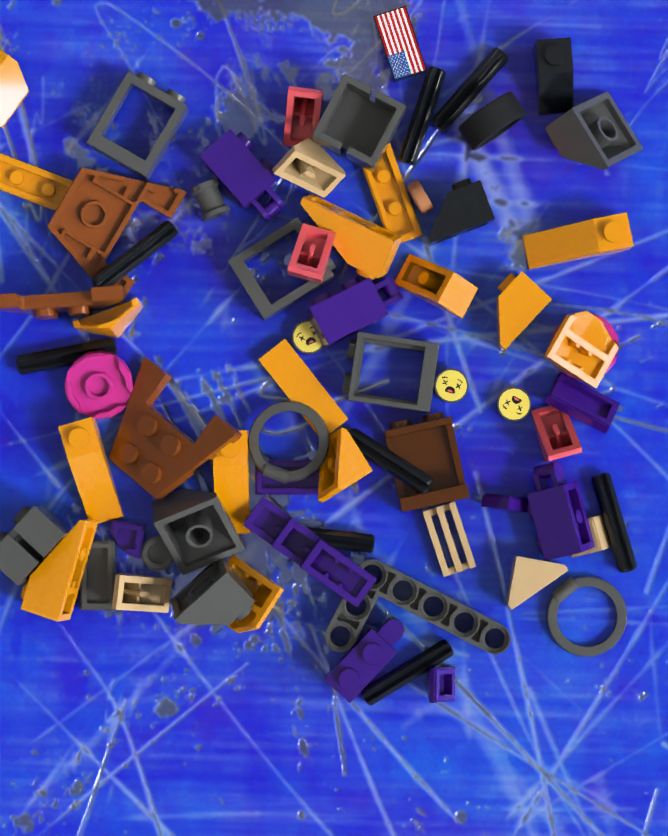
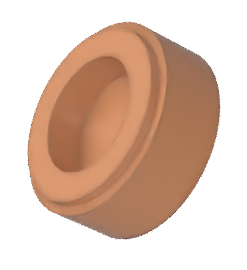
M418 179L408 184L407 189L422 214L435 209Z

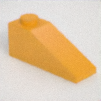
M314 194L302 198L301 206L319 228L336 232L333 246L347 264L357 268V274L374 280L375 277L380 278L388 273L402 241V236Z
M627 212L594 218L522 236L529 270L627 251L634 246Z
M89 417L58 426L65 453L88 520L99 521V524L123 517V511L96 419Z
M238 430L242 434L240 439L235 443L227 444L216 453L217 457L213 459L214 493L219 497L238 534H250V530L243 525L250 514L249 431Z
M93 519L79 520L30 575L29 580L25 582L21 591V599L23 600L22 610L57 622L71 619L99 521Z

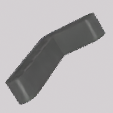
M373 558L366 559L360 564L362 568L368 565H377L382 571V577L379 582L373 584L364 597L366 601L365 610L360 614L350 613L346 608L347 600L342 597L325 632V641L328 647L337 652L349 650L354 645L380 596L488 653L501 654L506 651L511 641L508 629L501 623ZM404 580L411 584L412 594L409 598L400 600L393 595V587L397 582ZM435 596L441 599L443 607L439 614L431 616L425 613L423 605L427 598ZM460 613H469L473 618L472 627L467 631L457 630L454 626L455 617ZM337 626L346 627L351 635L349 641L343 645L335 644L330 637L331 631ZM494 628L500 629L503 633L502 643L497 647L488 646L485 642L486 633Z

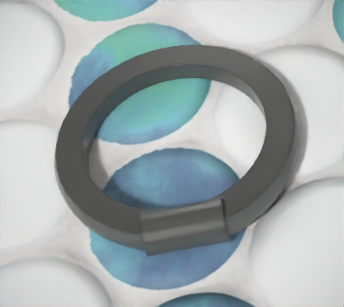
M282 401L265 408L253 421L248 436V448L251 458L262 472V475L284 484L304 480L319 470L327 457L330 444L329 432L322 417L308 405L295 401ZM283 412H296L304 415L314 424L319 436V447L313 460L305 467L295 471H288L267 463L259 449V435L262 427L271 417Z
M595 576L570 577L551 592L552 596L546 610V623L553 640L566 652L581 657L597 656L613 648L622 637L627 623L626 604L620 592L608 581ZM586 586L604 591L611 598L616 610V622L611 634L604 641L592 646H580L567 640L560 631L557 622V612L560 603L578 588Z

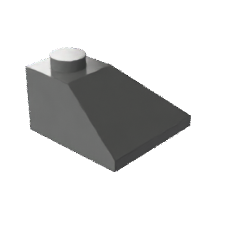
M608 91L571 108L544 128L550 137L551 143L562 157L601 170H605L643 149Z
M183 488L168 494L162 500L156 499L152 501L153 524L182 575L245 550L243 541L216 493Z
M225 558L209 564L170 600L175 620L179 624L230 625L235 619L240 621L250 613L253 608L252 604L255 602L250 589Z

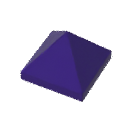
M454 666L429 669L424 685L430 703L455 701Z

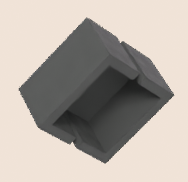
M344 74L312 134L313 141L341 155L343 150H346V159L374 173L406 113V105L379 91L374 103L370 101L372 87Z
M44 505L25 506L12 520L16 524L13 530L0 533V570L17 586L25 584L29 580L30 575L45 560V556L48 553L50 554L70 532V529Z

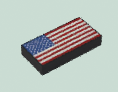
M406 6L373 16L394 83L426 73L427 69Z

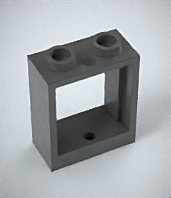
M127 72L86 143L90 148L149 181L189 113V109L184 104L186 99L179 93L168 89L166 93L154 87L156 81L142 72H138L136 76ZM132 87L174 110L146 160L104 137Z
M298 217L228 260L229 265L264 321L269 320L334 279L332 270L336 268V265L329 256L322 284L308 281L271 304L245 262L296 231L297 235H299L302 223Z
M358 332L357 340L350 339L347 359L354 361L352 373H345L342 393L349 394V402L429 413L440 344ZM365 344L424 352L416 402L358 393Z

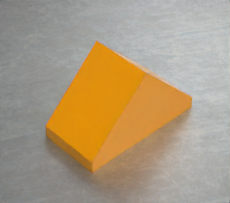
M342 427L329 435V451L324 463L320 467L318 501L325 502L373 471L348 430Z

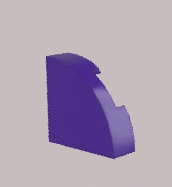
M485 493V495H482L481 507L528 512V499Z
M111 520V532L118 546L128 555L141 559L146 524Z

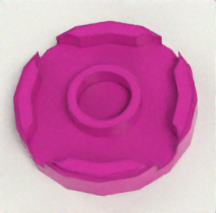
M101 350L87 352L75 359L67 371L64 384L66 397L72 407L80 414L83 413L95 419L111 418L123 411L128 404L130 395H132L134 385L132 373L125 361L114 353Z

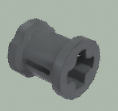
M218 178L203 182L190 189L191 194L196 195L203 215L201 218L203 222L216 219L231 211L229 205L224 204L218 189L220 185Z

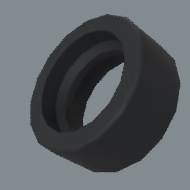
M510 91L478 110L465 120L458 130L474 151L514 126L526 115V111L513 92Z

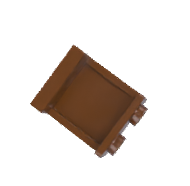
M443 412L423 416L424 423L411 425L409 419L389 423L391 430L384 431L389 450L434 479L431 489L425 494H420L394 477L401 512L470 497L467 484L465 483L452 424V416L444 418Z

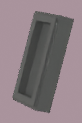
M93 541L80 584L81 610H114L112 609L116 575V541Z

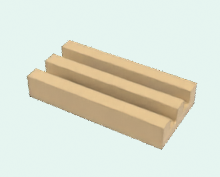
M455 501L423 511L422 513L443 577L476 567ZM448 510L451 511L467 562L462 564L444 513ZM436 514L438 515L454 566L449 568L447 567L431 516Z

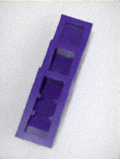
M264 496L261 497L243 523L245 527L267 541L273 548L298 564L301 569L356 607H358L377 580L376 577Z

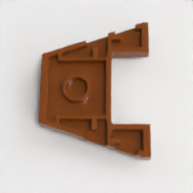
M81 167L46 227L92 279V277L108 266L106 259L140 202L172 219L187 192L177 188ZM124 276L113 286L123 285L125 299L135 280ZM122 300V301H120V302H118V303H115L114 305H116V306L121 305L124 300Z
M123 285L91 287V291L28 296H21L17 293L0 294V311L30 314L34 318H38V320L59 319L58 313L68 312V315H72V318L89 317L93 315V310H102L124 300Z
M145 357L141 363L132 395H130L109 459L154 498L162 500L194 475L193 471L208 459L213 460L217 457L216 453L229 443H235L242 434L222 417L214 415L196 442L154 408V402L172 376L153 360Z

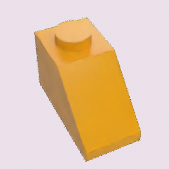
M411 254L408 255L395 279L396 285L401 289L460 318H463L478 290L476 286L457 273Z
M522 271L517 277L510 273L497 287L502 292L496 299L498 347L502 351L517 338L552 300Z

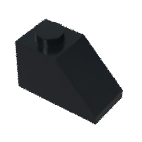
M571 38L536 40L533 46L538 114L566 113L573 108Z
M468 178L451 185L453 191L447 193L427 238L429 246L493 223L495 217L480 180L472 183L471 179Z

